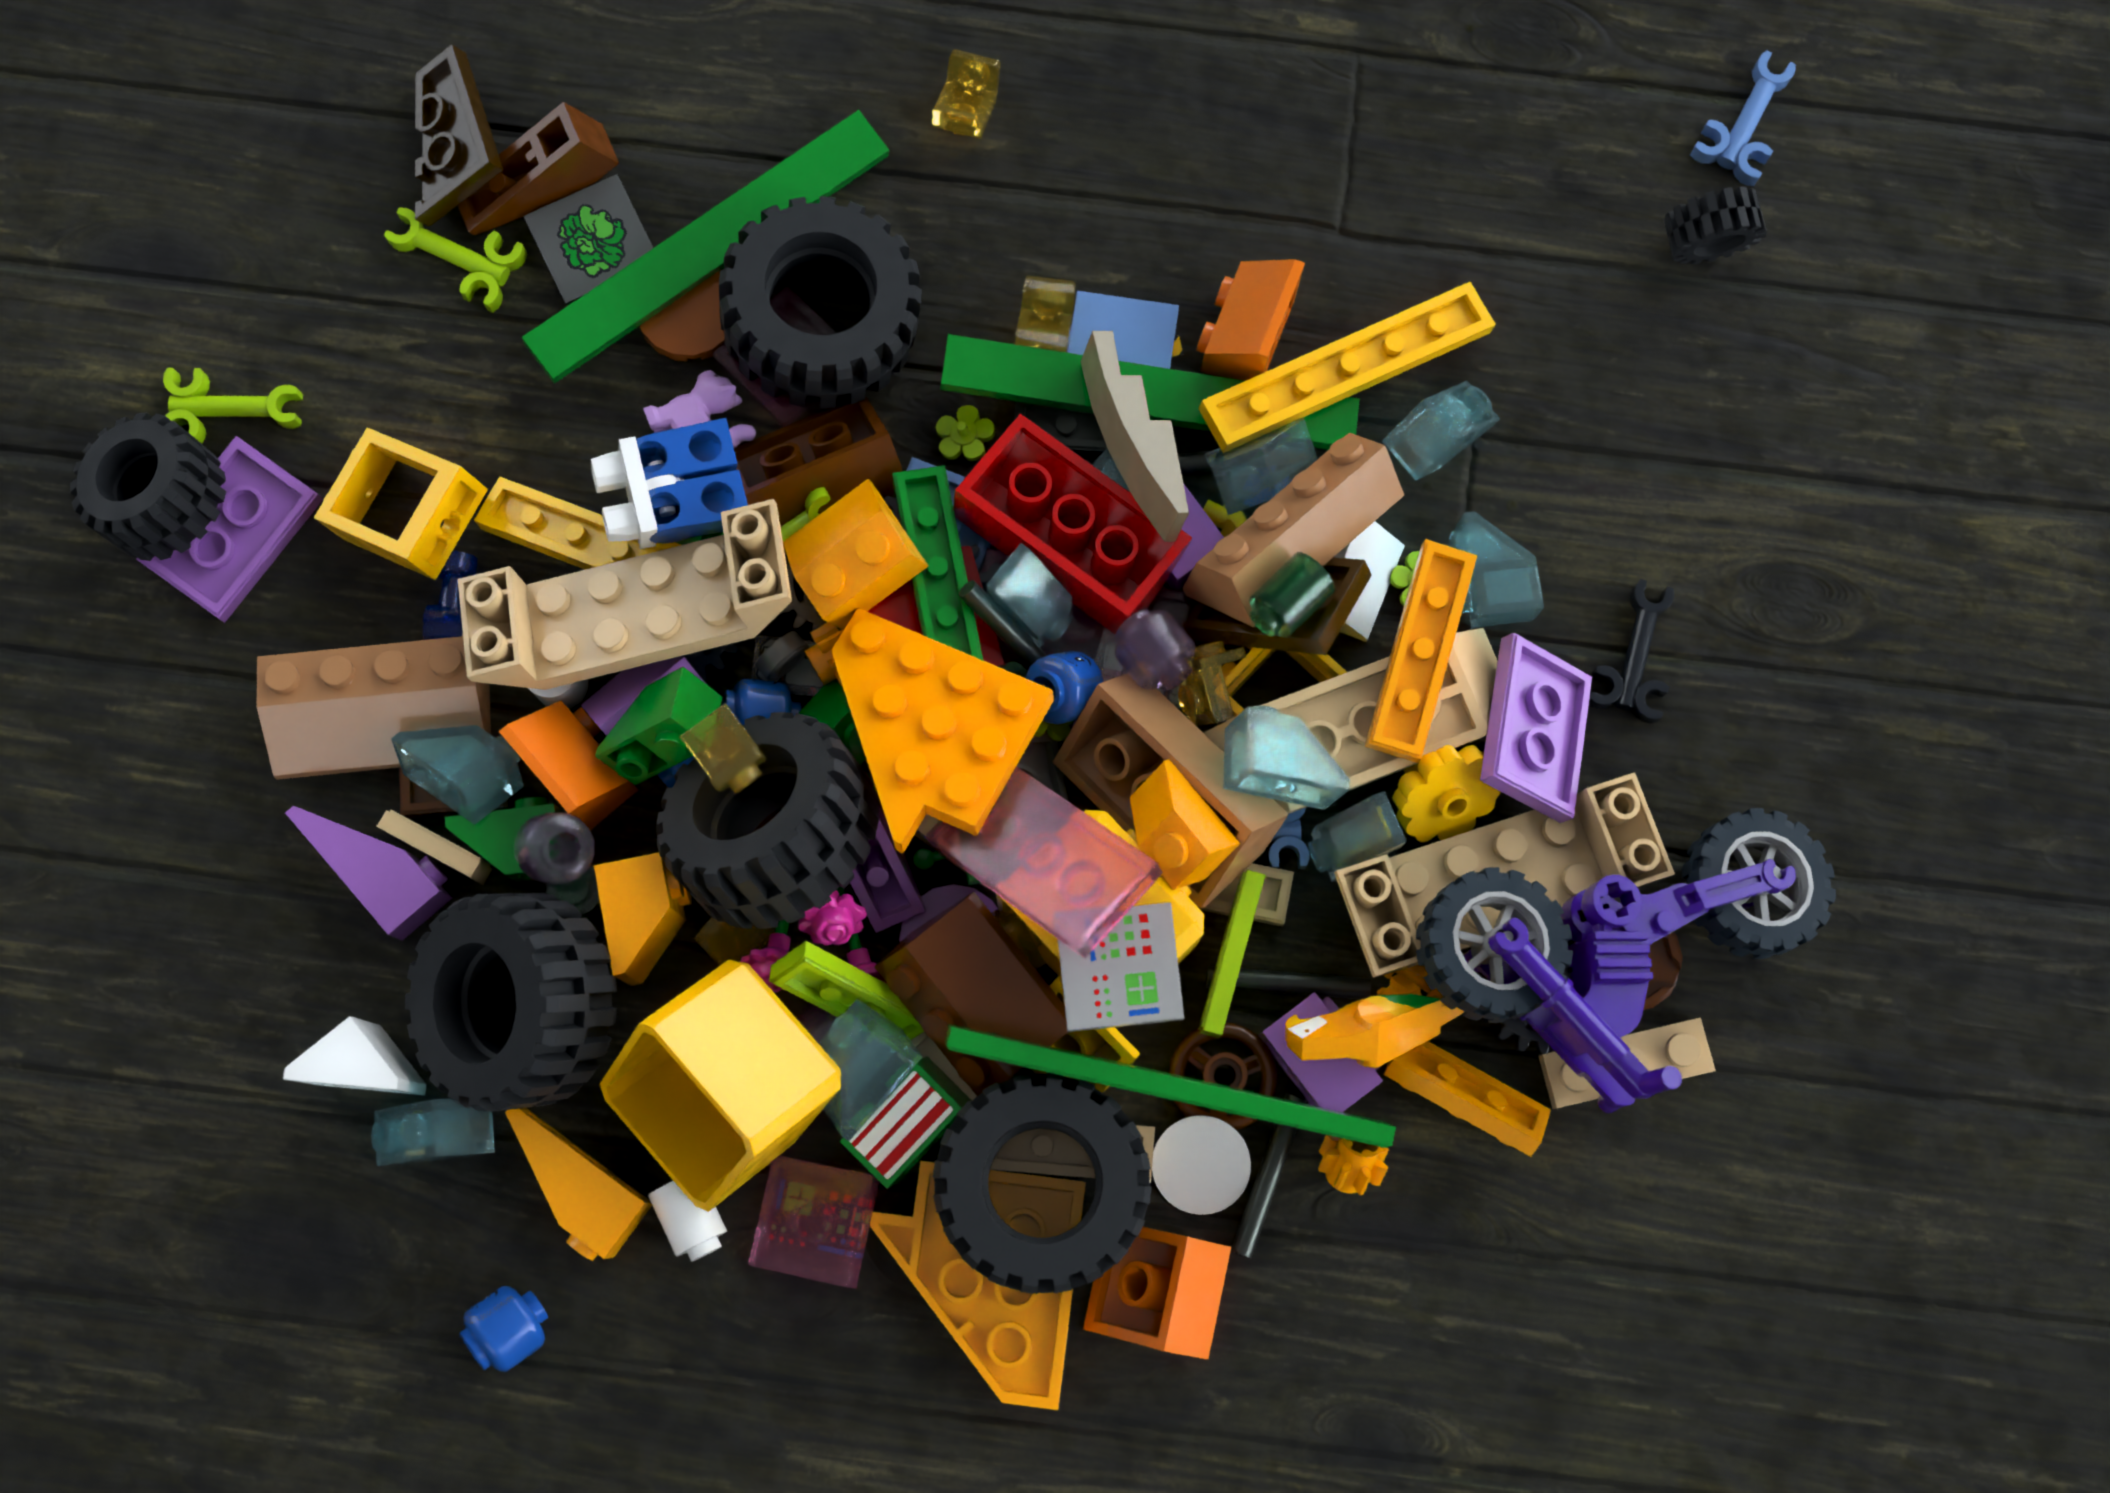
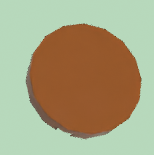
M721 270L640 325L644 338L656 352L675 361H688L687 359L699 357L703 360L715 356L726 347L724 331L721 330L719 277Z

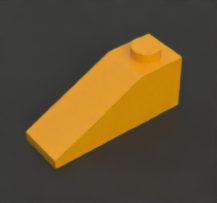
M529 1109L506 1110L507 1118L559 1226L571 1234L566 1243L591 1261H594L597 1255L603 1259L614 1258L652 1207L651 1201Z

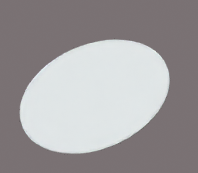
M1191 1116L1177 1121L1164 1131L1154 1148L1152 1174L1158 1190L1170 1204L1187 1213L1206 1215L1228 1208L1242 1195L1250 1178L1251 1159L1244 1139L1231 1125L1215 1117Z

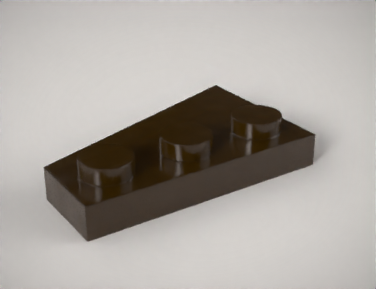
M452 44L415 73V129L422 132V157L415 160V177L422 181V200L415 202V220L428 227L432 226L503 171L467 55Z

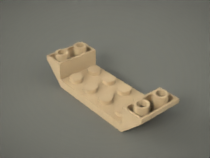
M770 499L721 512L724 535L527 585L510 566L458 579L467 678L471 682L546 690L755 638L792 602L776 501Z
M1484 628L1456 632L1422 756L1430 752H1436V750L1445 745H1452L1455 749L1471 743L1477 745L1486 741L1498 661ZM1390 656L1247 710L1204 732L1214 744L1288 814L1418 764V762L1415 763L1365 747Z
M1635 772L1588 787L1579 792L1576 799L1574 819L1559 823L1537 810H1532L1396 856L1388 857V854L1334 872L1372 977L1419 965L1416 951L1421 948V940L1416 939L1418 924L1424 921L1425 916L1422 913L1425 907L1437 896L1440 890L1468 872L1474 871L1476 873L1489 867H1498L1501 873H1507L1509 870L1519 871L1525 874L1524 880L1530 883L1537 881L1547 889L1545 895L1551 902L1557 900L1561 908L1569 898L1608 875L1624 876L1630 879L1639 889L1675 874ZM1481 907L1490 925L1494 928L1500 911L1492 907ZM1467 913L1462 918L1459 930L1480 935L1472 918ZM1460 943V950L1471 947L1470 945Z

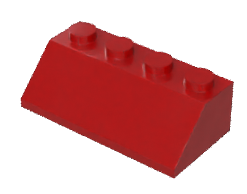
M1021 413L955 489L953 509L956 519L1120 639H1123L1155 599L1192 540L1190 535L1180 530L1175 542H1164L1129 491Z

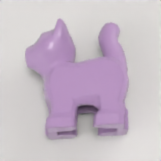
M708 370L698 375L696 385L690 393L677 396L666 405L660 407L650 405L643 409L651 429L657 433L712 421L710 414L723 413L742 403V398L735 393L736 386L732 385L728 378L716 375L712 370ZM739 424L729 429L734 449L744 441H752L756 436V431L751 425Z

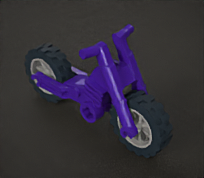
M1752 808L1743 813L1738 811L1704 830L1700 834L1701 838L1694 841L1689 847L1687 855L1691 857L1688 862L1683 864L1682 878L1686 879V884L1678 883L1652 894H1640L1637 886L1624 876L1608 875L1569 898L1561 908L1557 900L1551 902L1545 895L1547 889L1537 881L1530 883L1524 880L1525 874L1519 871L1509 870L1507 873H1501L1500 868L1489 867L1476 873L1474 871L1468 872L1440 890L1437 896L1425 907L1422 913L1425 916L1424 921L1418 924L1416 939L1421 940V948L1416 951L1419 966H1425L1428 975L1424 979L1431 990L1437 989L1443 996L1440 1001L1451 1010L1457 1007L1464 1011V1017L1476 1021L1486 1018L1488 1023L1504 1022L1511 1018H1519L1521 1021L1526 1020L1575 1074L1584 1077L1600 1094L1598 1097L1599 1108L1605 1113H1613L1621 1107L1633 1104L1636 1098L1647 1099L1657 1093L1676 1089L1682 1082L1681 1073L1674 1066L1648 1071L1621 1039V1037L1631 1033L1637 1027L1643 1014L1648 983L1653 979V972H1650L1652 962L1651 958L1648 957L1650 944L1685 924L1694 921L1698 928L1704 926L1709 932L1707 938L1717 946L1724 944L1730 947L1729 953L1743 957L1753 954V959H1765L1776 954L1777 956L1784 954L1813 939L1818 934L1816 930L1825 926L1831 913L1827 909L1829 905L1835 902L1836 889L1831 888L1830 882L1831 879L1835 878L1834 870L1831 863L1826 864L1822 854L1826 853L1823 845L1819 840L1813 841L1807 835L1810 830L1799 821L1793 824L1787 820L1788 815L1775 810L1766 814L1763 808ZM1746 847L1762 851L1758 864L1754 863ZM1732 853L1741 869L1735 871L1727 870ZM1788 888L1789 898L1781 893V891ZM1620 897L1621 903L1617 902L1613 898ZM1768 900L1785 912L1780 919L1770 921ZM1754 906L1755 916L1750 915L1746 909ZM1481 907H1492L1500 911L1494 928L1490 925ZM1581 910L1587 919L1585 922L1580 920L1578 912ZM1467 913L1472 918L1480 935L1459 930L1462 918ZM1572 939L1573 941H1575V943L1568 946L1569 940ZM1460 943L1470 945L1471 950L1462 954ZM1569 966L1573 970L1571 980L1563 974L1565 968ZM1481 972L1488 980L1481 978L1477 973Z

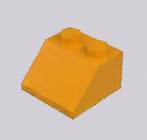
M869 479L865 480L783 541L793 576L821 618L842 630L846 627L857 608L869 611L929 566Z
M659 852L594 865L608 951L611 958L612 974L630 986L639 985L644 982L686 921L684 906L692 904L691 894L667 869L665 861L660 857Z

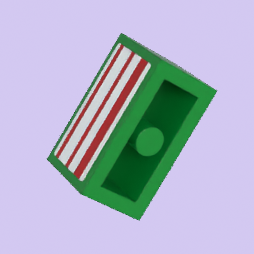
M928 1056L916 1060L913 1064L907 1059L903 1060L883 1081L889 1088L875 1104L870 1099H867L846 1120V1123L852 1129L840 1142L886 1189L897 1184L945 1134L946 1129L950 1128L960 1109L968 1101H972Z

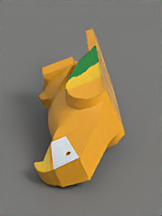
M1400 973L1390 977L1389 987L1380 988L1377 991V996H1370L1349 1003L1333 1013L1317 1017L1299 1019L1297 1015H1293L1285 1023V1040L1289 1049L1301 1061L1350 1058L1356 1060L1361 1066L1378 1068L1440 1035L1441 1026L1463 1014L1464 1011L1457 1007L1451 1010L1440 1001V998L1422 996L1420 993L1421 988Z

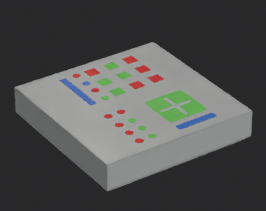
M1171 902L1055 914L1067 1032L1184 1019Z

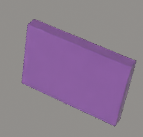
M237 436L218 458L221 463L219 468L225 472L226 482L220 487L226 491L224 502L217 505L216 509L220 511V514L216 521H210L205 528L208 532L201 540L197 537L190 542L191 548L183 553L174 550L171 558L160 560L154 556L151 561L136 559L224 623L323 501V498L318 493Z
M1516 633L1501 638L1480 781L1559 823L1574 819L1592 677Z

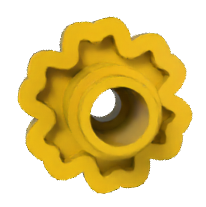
M1445 745L1436 750V752H1430L1422 756L1418 764L1404 769L1405 774L1400 778L1398 788L1394 792L1392 800L1399 808L1396 818L1408 835L1414 836L1419 842H1427L1436 835L1440 840H1444L1471 831L1476 824V817L1487 815L1494 809L1496 799L1501 791L1480 781L1484 752L1480 751L1475 745H1468L1460 751H1457L1452 745Z

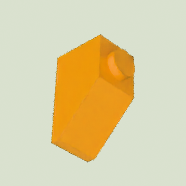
M1170 759L1165 760L1130 796L1138 848L1173 890L1205 880L1241 844Z

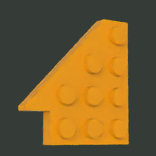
M857 608L833 646L831 653L896 851L904 854L926 814L977 836L1053 703V690Z
M920 1161L913 1217L866 1211V1222L1002 1403L1058 1410L1073 1289L1060 1293H1024L1005 1286L1002 1287L988 1280L987 1277L975 1269L973 1270L962 1259L955 1247L950 1244L943 1231L939 1214L936 1212L933 1196L935 1195L933 1178L935 1162ZM990 1170L988 1185L992 1204L1000 1218L1015 1231L1032 1237H1053L1069 1231L1081 1221L1086 1182Z

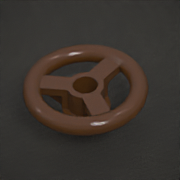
M1226 1022L1223 1034L1219 1038L1232 1039L1242 1043L1254 1054L1250 1057L1241 1059L1237 1055L1228 1052L1218 1053L1211 1057L1199 1046L1207 1041L1218 1038L1201 1034V1030H1198V1028L1191 1031L1181 1040L1172 1055L1168 1073L1185 1077V1068L1189 1061L1202 1071L1203 1081L1217 1084L1214 1079V1071L1219 1066H1226L1233 1073V1081L1228 1087L1243 1089L1248 1075L1261 1071V1084L1258 1093L1273 1097L1275 1095L1277 1068L1270 1049L1256 1033L1239 1024ZM1174 1101L1185 1117H1215L1228 1123L1235 1130L1245 1128L1258 1120L1237 1114L1227 1115V1112L1210 1109V1112H1207L1199 1106Z

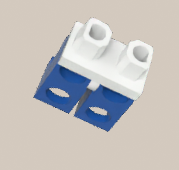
M726 418L657 432L638 439L635 437L619 439L618 451L591 459V472L597 493L625 488L629 503L602 508L603 522L608 541L638 539L640 549L654 547L656 543H673L690 537L723 532L721 512L748 505L740 471L736 470L738 463Z

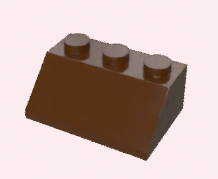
M866 395L865 400L851 405L848 401L837 404L836 408L825 409L734 449L738 463L736 470L740 471L748 505L774 499L778 507L780 527L805 511L806 498L816 488L825 487L831 499L827 504L819 508L818 513L821 514L867 479L873 483L883 499L887 495L894 497L892 473L903 471L890 435Z
M975 892L967 895L909 933L874 966L886 981L890 990L898 996L921 1025L925 1034L933 1040L956 1069L960 1078L968 1084L976 1096L980 1095L983 1092L982 1090L990 1085L1010 1079L1024 1067L948 1050L944 1042L949 1024L1046 1046H1052L1068 1033L1064 1004Z

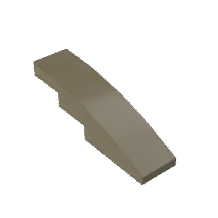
M1092 331L1080 363L1091 407L1109 453L1135 501L1164 542H1175L1189 514L1172 422L1171 420H1150L1142 375H1121L1113 331Z

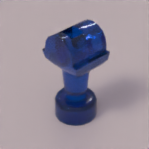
M452 551L438 575V578L443 580L438 605H427L424 611L423 640L463 636L458 579L476 575L478 561L476 556Z

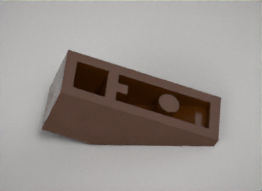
M562 102L499 154L503 171L466 198L458 207L468 232L476 236L524 217L531 212L593 185L616 167L619 161L603 124Z

